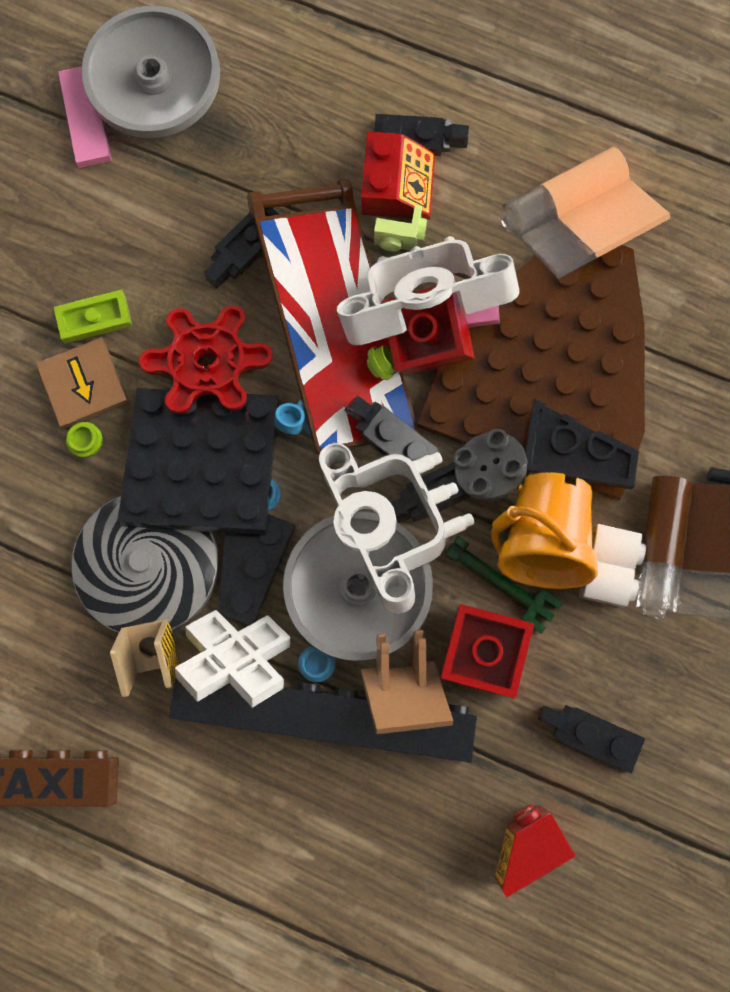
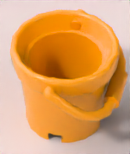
M538 473L525 477L524 487L520 484L517 488L515 506L509 507L492 523V543L499 555L497 565L501 573L513 581L546 589L578 588L592 583L598 576V560L595 550L592 549L591 486L579 478L576 479V486L566 484L565 474ZM510 527L508 540L503 544L500 533Z

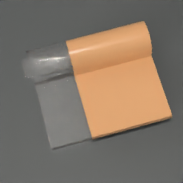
M610 147L504 203L500 218L508 232L513 231L558 278H561L669 220L670 213L630 180L628 164L622 152L616 147Z

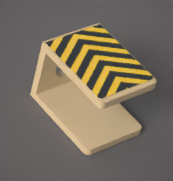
M169 619L121 628L110 651L122 697L129 696L137 673L161 669L165 687L171 688L173 686L175 667L180 662ZM146 637L155 638L156 655L148 656L141 651L139 645L142 639Z

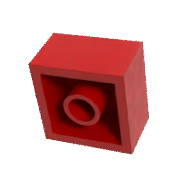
M460 604L456 610L439 678L502 697L516 699L534 624Z

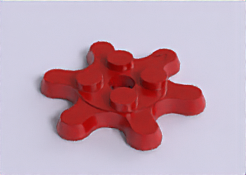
M231 305L223 308L218 318L209 324L196 322L191 313L184 308L174 309L166 317V323L174 333L173 342L164 349H148L140 355L139 365L144 372L150 375L167 374L173 378V387L165 397V404L171 412L175 414L186 413L195 399L203 395L218 397L221 405L230 411H238L244 406L247 401V395L238 383V377L247 370L266 368L272 361L273 353L272 349L264 343L246 344L238 338V331L245 322V313L239 306ZM212 355L216 359L211 365H208L207 369H204V366L197 363L202 356Z

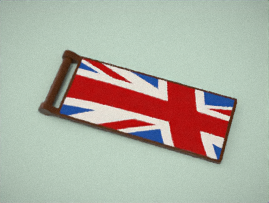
M349 179L339 180L336 185L262 195L259 191L249 192L247 196L248 207L256 226L316 454H320L324 447L333 443L343 444L347 448L369 444L359 436L360 432L355 428L359 422L344 411L356 396L361 397L370 405L375 401L382 406L384 405L418 432L403 374L394 372V376L391 379L384 380L381 377H375L367 366V359H369L368 350L374 346L379 348L382 345H386L390 349L389 339L384 338L363 345H352L346 338L337 313V306L343 300L370 291L368 271L372 264L354 203L351 181ZM331 199H339L343 205L266 217L264 209Z

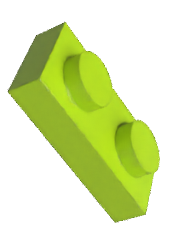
M122 289L54 307L60 338L64 344L133 326L126 296Z

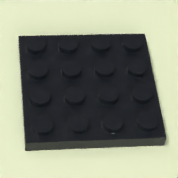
M137 388L117 519L118 524L123 527L266 535L277 427L274 425V417L279 407V397L277 395L246 394L247 401L244 406L238 411H230L221 405L218 397L203 395L195 399L186 413L175 414L165 404L166 394L170 390Z

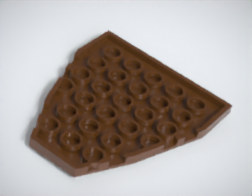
M564 228L516 271L519 295L513 301L499 305L500 324L469 328L475 359L438 368L418 420V428L462 444H466L475 436L490 432L493 429H502L508 435L513 436L525 450L531 406L535 398L545 403L546 407L562 415L565 413L576 419V422L596 432L600 431L639 450L645 433V322L634 250L620 245L598 258L594 256L589 258L578 247L577 240ZM565 479L566 482L576 485V481ZM587 483L591 486L593 492L618 501L622 499L625 491L624 488Z

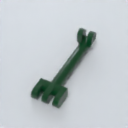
M457 536L444 555L455 563L458 561L526 609L520 620L533 623V629L542 634L546 627L537 621L535 617L538 614L546 621L551 622L554 615L543 607L544 604L547 603L552 608L559 610L562 602L544 589H541L534 598L466 550L469 543Z

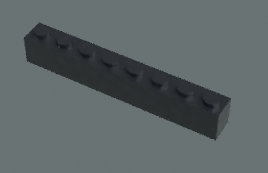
M175 677L169 712L170 719L472 763L477 716L468 715L469 707L448 704L453 718L452 726L376 734L368 700L358 699V691L335 688V694L330 695L320 693L321 685L298 682L297 690L283 688L252 708L230 683L197 702Z

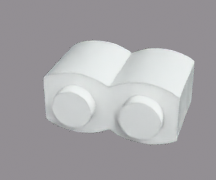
M597 524L592 528V549L595 550L598 560V576L592 583L580 587L579 598L621 608L627 607L629 601L636 599L639 581L634 579L636 565L643 563L646 552V544L641 543L642 534Z

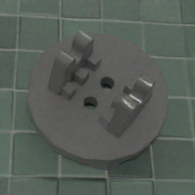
M493 429L490 432L475 436L454 454V462L456 463L454 471L458 484L467 495L479 501H495L507 497L520 486L526 476L528 460L523 446L502 429Z

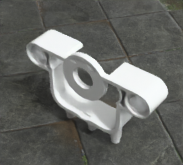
M449 236L444 242L423 248L416 246L410 252L390 258L379 257L377 263L368 271L370 291L343 300L337 306V313L346 338L352 345H363L395 336L407 330L401 312L403 307L414 310L431 308L442 303L452 293H455L461 313L467 315L513 301L519 295L514 262L512 257L506 254L492 255L473 261L468 244ZM466 273L471 278L455 282L453 274ZM434 282L438 284L436 288L427 293L415 294L412 292L415 287L423 283ZM394 291L396 300L381 304L384 297Z
M340 443L329 444L320 452L319 463L326 484L337 505L333 520L336 535L343 545L354 551L361 552L365 567L384 607L392 613H404L411 609L415 602L414 585L409 571L440 556L444 550L446 538L466 530L467 527L474 524V518L468 513L443 523L436 504L457 494L458 488L452 482L428 491L420 476L421 473L442 463L443 460L440 453L436 452L431 455H425L414 461H411L404 455L392 454L358 468L347 446ZM334 463H345L340 469H330ZM392 475H404L413 483L437 531V535L430 542L395 556L385 566H373L369 559V552L384 546L395 533L397 520L394 507L387 498L376 492L362 491L353 493L344 500L341 499L340 494L350 487L364 488ZM371 509L376 512L380 518L378 527L373 532L367 534L354 531L350 523L351 518L357 511ZM393 586H403L407 589L406 593L401 597L395 598L387 594Z

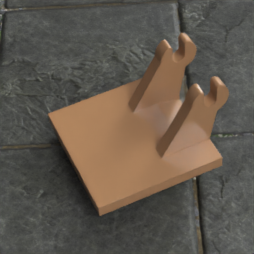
M423 630L413 632L414 650L412 666L389 668L388 642L385 643L386 634H377L376 667L361 669V677L376 734L452 726L453 718L435 662H426V639H422Z

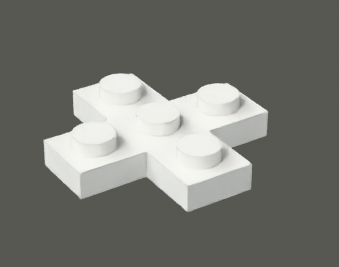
M217 610L185 626L186 637L201 653L175 667V677L197 702L230 683L253 708L283 689L284 679L267 660L290 647V636L268 615L239 632Z

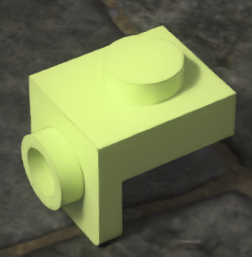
M415 205L412 224L377 218L374 229V244L380 245L382 249L396 252L400 249L411 251L413 247H416L417 239L424 240L427 219L421 218L422 206Z

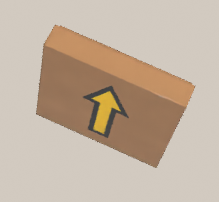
M102 337L36 363L59 426L63 430L129 403L107 345Z

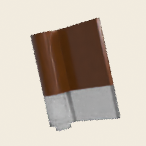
M654 476L652 478L644 540L646 552L641 564L636 607L643 609V616L665 619L666 613L730 620V485L692 484L689 480L681 477Z

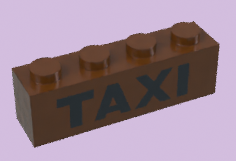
M9 750V757H0V806L109 807L117 803L119 757H107L108 750H84V757H70V750H47V757H32L33 750Z

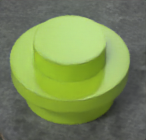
M382 345L379 348L374 346L369 349L367 366L371 373L377 378L391 379L395 372L391 350L386 345Z
M89 422L75 424L70 428L66 436V444L70 452L81 458L95 455L103 443L101 431Z

